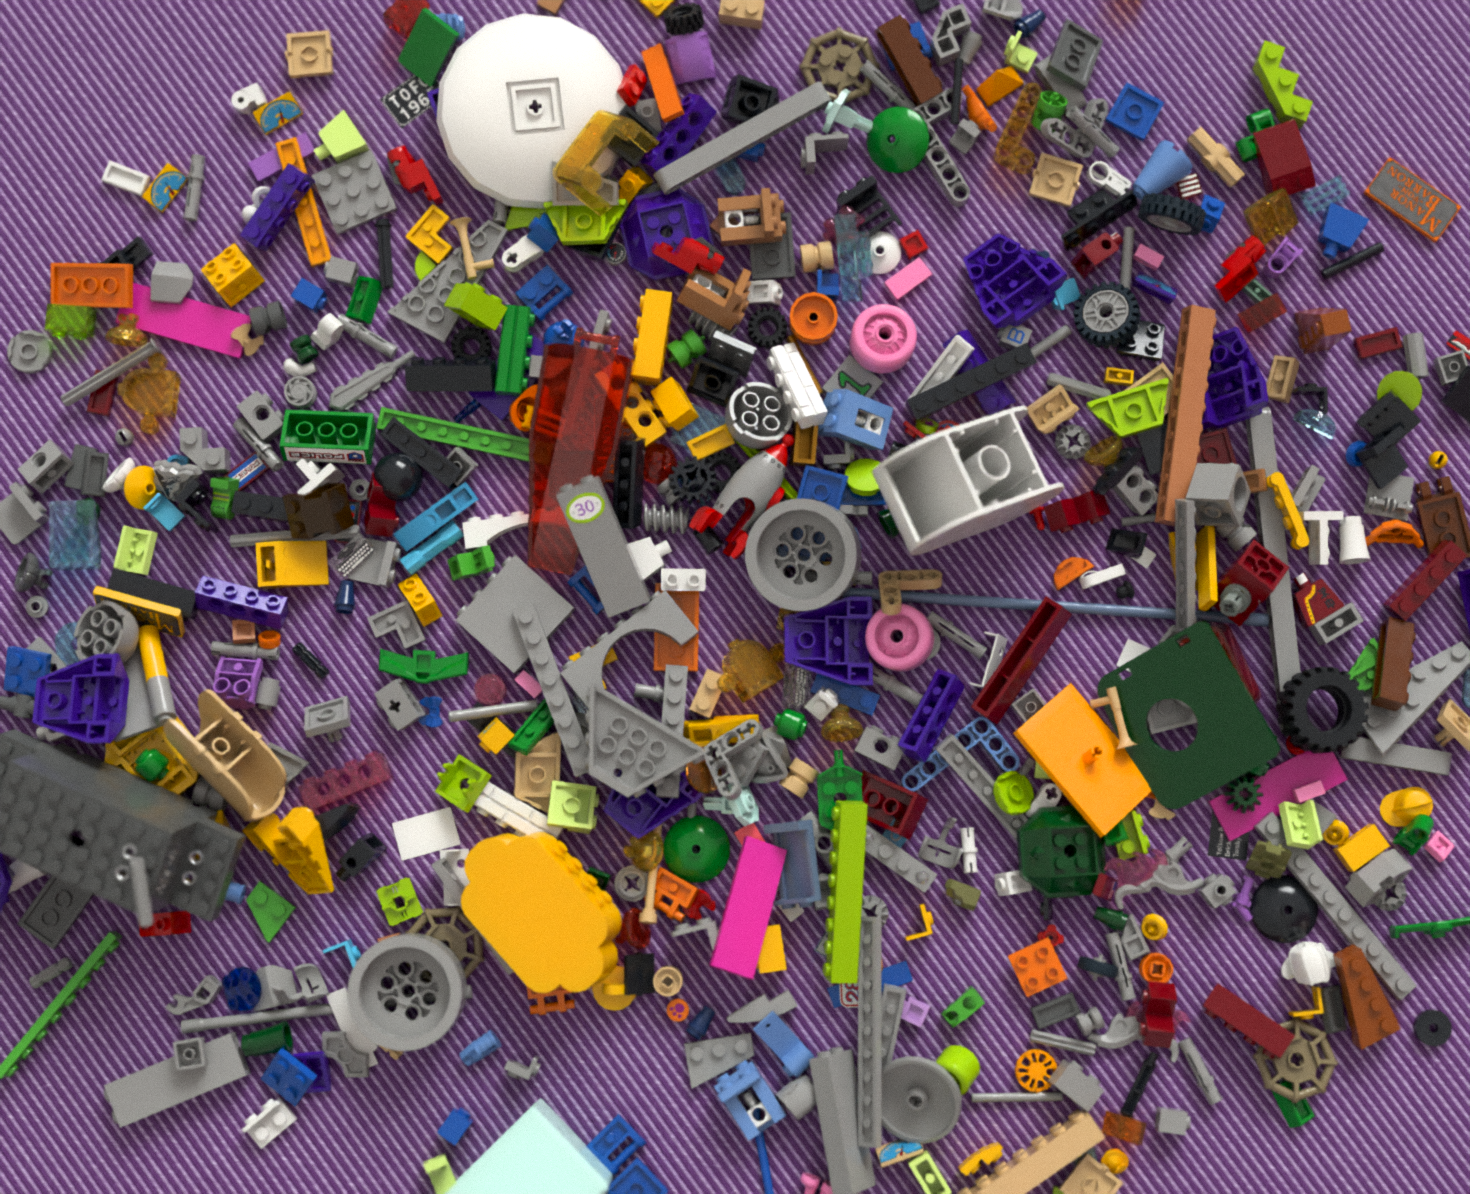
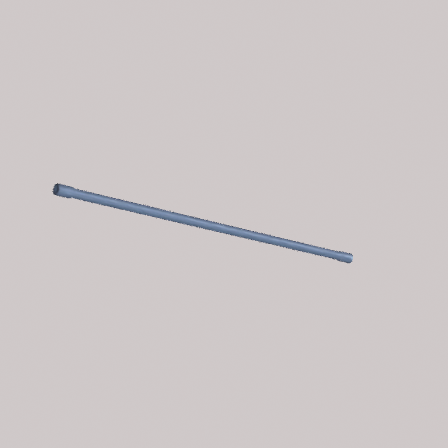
M850 588L841 597L861 596L872 597V600H880L879 589ZM900 591L902 602L1036 611L1043 601ZM1055 601L1070 613L1176 620V609ZM1195 610L1197 621L1236 624L1222 612ZM1251 613L1243 624L1268 627L1269 614Z

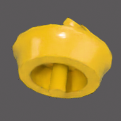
M1334 820L1322 834V838L1331 845H1339L1348 839L1349 829L1344 822Z
M1148 914L1141 922V930L1144 936L1150 940H1162L1168 932L1166 921L1157 914Z
M1110 1149L1104 1153L1101 1164H1105L1112 1174H1119L1126 1170L1129 1159L1121 1150Z

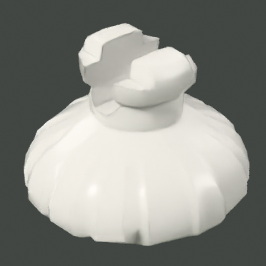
M127 458L111 473L103 484L102 489L104 491L113 493L118 490H124L125 479L129 472L135 468L133 459Z

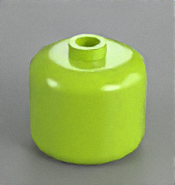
M960 1045L946 1047L935 1061L954 1078L961 1096L966 1094L980 1073V1064L973 1052Z

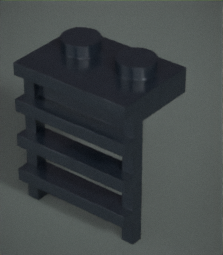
M873 175L860 179L854 188L844 190L836 199L837 211L841 213L846 223L850 225L852 231L856 233L860 242L866 248L870 247L867 239L895 221L898 226L902 225L901 220L877 190V181ZM877 202H881L882 207L857 224H854L852 219ZM886 211L890 214L888 218L865 234L860 232L861 228Z

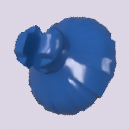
M564 319L550 325L543 337V343L547 351L556 357L562 358L575 356L582 350L585 342L581 329L569 319Z

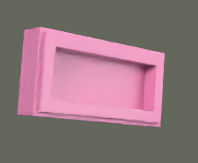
M918 257L885 281L884 285L898 301L931 277L932 273L921 258Z

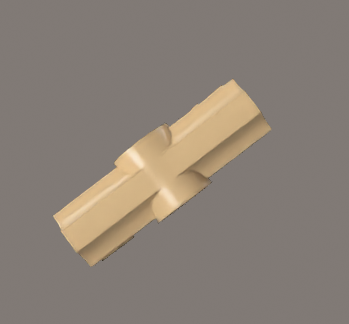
M1202 127L1192 133L1186 140L1201 156L1204 166L1211 172L1215 171L1229 188L1244 177L1245 173L1230 158L1229 151L1222 144L1216 143Z

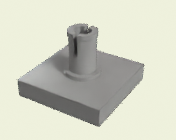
M348 696L305 707L304 731L307 738L327 733L329 742H335L334 737L336 741L342 739L343 736L339 729L350 726V701Z

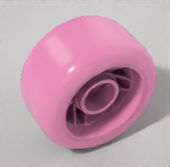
M889 304L874 305L865 309L855 320L850 333V349L855 360L866 370L880 374L891 373L902 368L911 358L917 342V331L911 317L902 309ZM879 335H886L889 339L884 340Z
M902 604L901 612L897 615H886L880 609L872 616L866 627L865 642L869 654L878 664L892 671L904 672L919 667L930 656L934 645V631L930 621L922 612L910 605ZM897 631H902L903 639L900 642H894V634Z

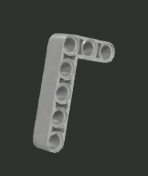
M949 88L912 110L917 112L925 121L929 131V138L931 139L924 161L949 202L955 207H961L968 201L970 195L969 186L932 128V125L951 115L952 104L947 101V98L952 97L953 88ZM936 108L939 113L932 115L928 112V109ZM938 154L943 160L935 162L932 156ZM951 173L954 178L952 180H946L944 179L943 174ZM961 191L965 197L961 199L956 198L954 192Z

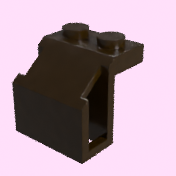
M327 483L306 494H286L282 496L292 538L312 539L327 531L334 535L354 525L345 483Z

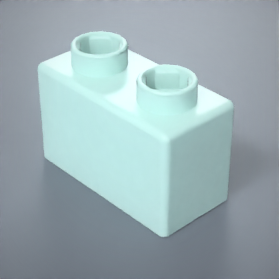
M540 1098L456 1180V1183L445 1194H605L609 1189L613 1174L546 1102Z

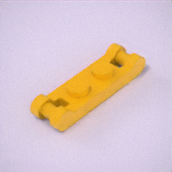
M1275 472L1266 478L1267 487L1272 488L1275 494V505L1278 509H1281L1284 516L1282 518L1283 525L1290 531L1292 536L1291 547L1299 550L1309 544V537L1284 476L1280 472Z

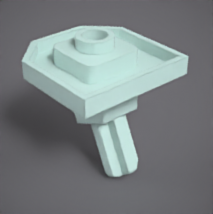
M844 89L841 91L838 99H835L834 103L831 101L828 103L824 111L827 116L822 131L828 134L835 122H838L851 129L854 127L868 133L872 130L873 122L858 115L854 110L844 105L851 92Z
M728 784V792L730 793L732 792L733 786L731 784ZM741 785L742 792L735 800H728L725 797L704 798L703 806L705 810H719L721 814H734L735 818L744 826L759 820V808L749 785Z

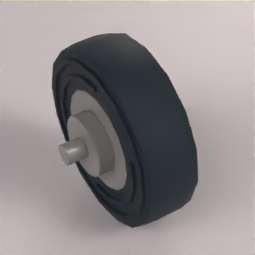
M1099 954L1098 958L1093 957V959L1080 956L1077 964L1078 968L1089 971V974L1093 975L1092 980L1097 981L1098 977L1102 978L1103 976L1116 978L1119 967L1106 963L1107 960L1103 959V954Z

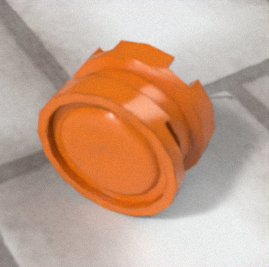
M1149 953L1141 959L1139 972L1146 982L1166 983L1172 977L1173 965L1165 955Z

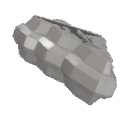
M166 459L154 462L153 470L155 477L153 481L156 489L164 492L167 499L174 502L177 495L193 479L198 480L202 471L197 465H180L177 462H168Z

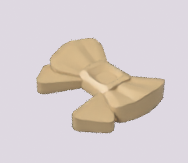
M242 324L235 328L230 335L231 338L238 340L244 347L246 356L254 354L258 350L259 345H263L264 341L262 335L252 340L250 339L248 333L251 324Z
M1157 798L1155 799L1154 807L1149 810L1151 816L1159 819L1166 818L1170 820L1176 816L1175 813L1160 804Z

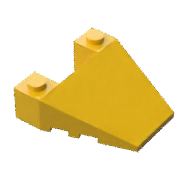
M306 807L293 808L281 822H279V817L272 813L266 818L250 822L242 830L257 849L261 852L265 849L274 857L272 862L276 866L279 864L284 866L290 872L287 876L307 894L333 892L334 886L320 825L310 809Z

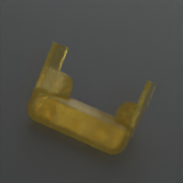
M599 110L591 116L553 167V177L599 216L609 211L613 206L596 193L601 184V177L592 166L614 136L617 135L624 141H633L646 153L660 143L633 119L606 110Z

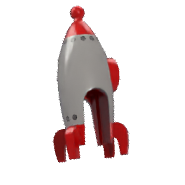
M785 434L781 444L770 446L748 459L726 484L713 508L708 506L700 507L692 517L689 527L693 530L696 529L701 534L708 526L714 528L738 498H742L745 503L744 511L726 536L725 540L729 543L723 550V553L728 557L731 556L735 560L738 559L745 552L748 538L746 532L765 511L778 504L784 495L785 490L781 487L787 466V447L792 446L795 442L793 435Z

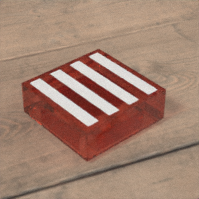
M1197 172L1189 174L1175 183L1181 200L1196 197L1203 193Z

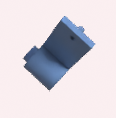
M774 1011L770 1012L753 1028L758 1036L785 1064L782 1066V1069L789 1077L794 1075L797 1078L810 1066L809 1059L815 1058L811 1051Z

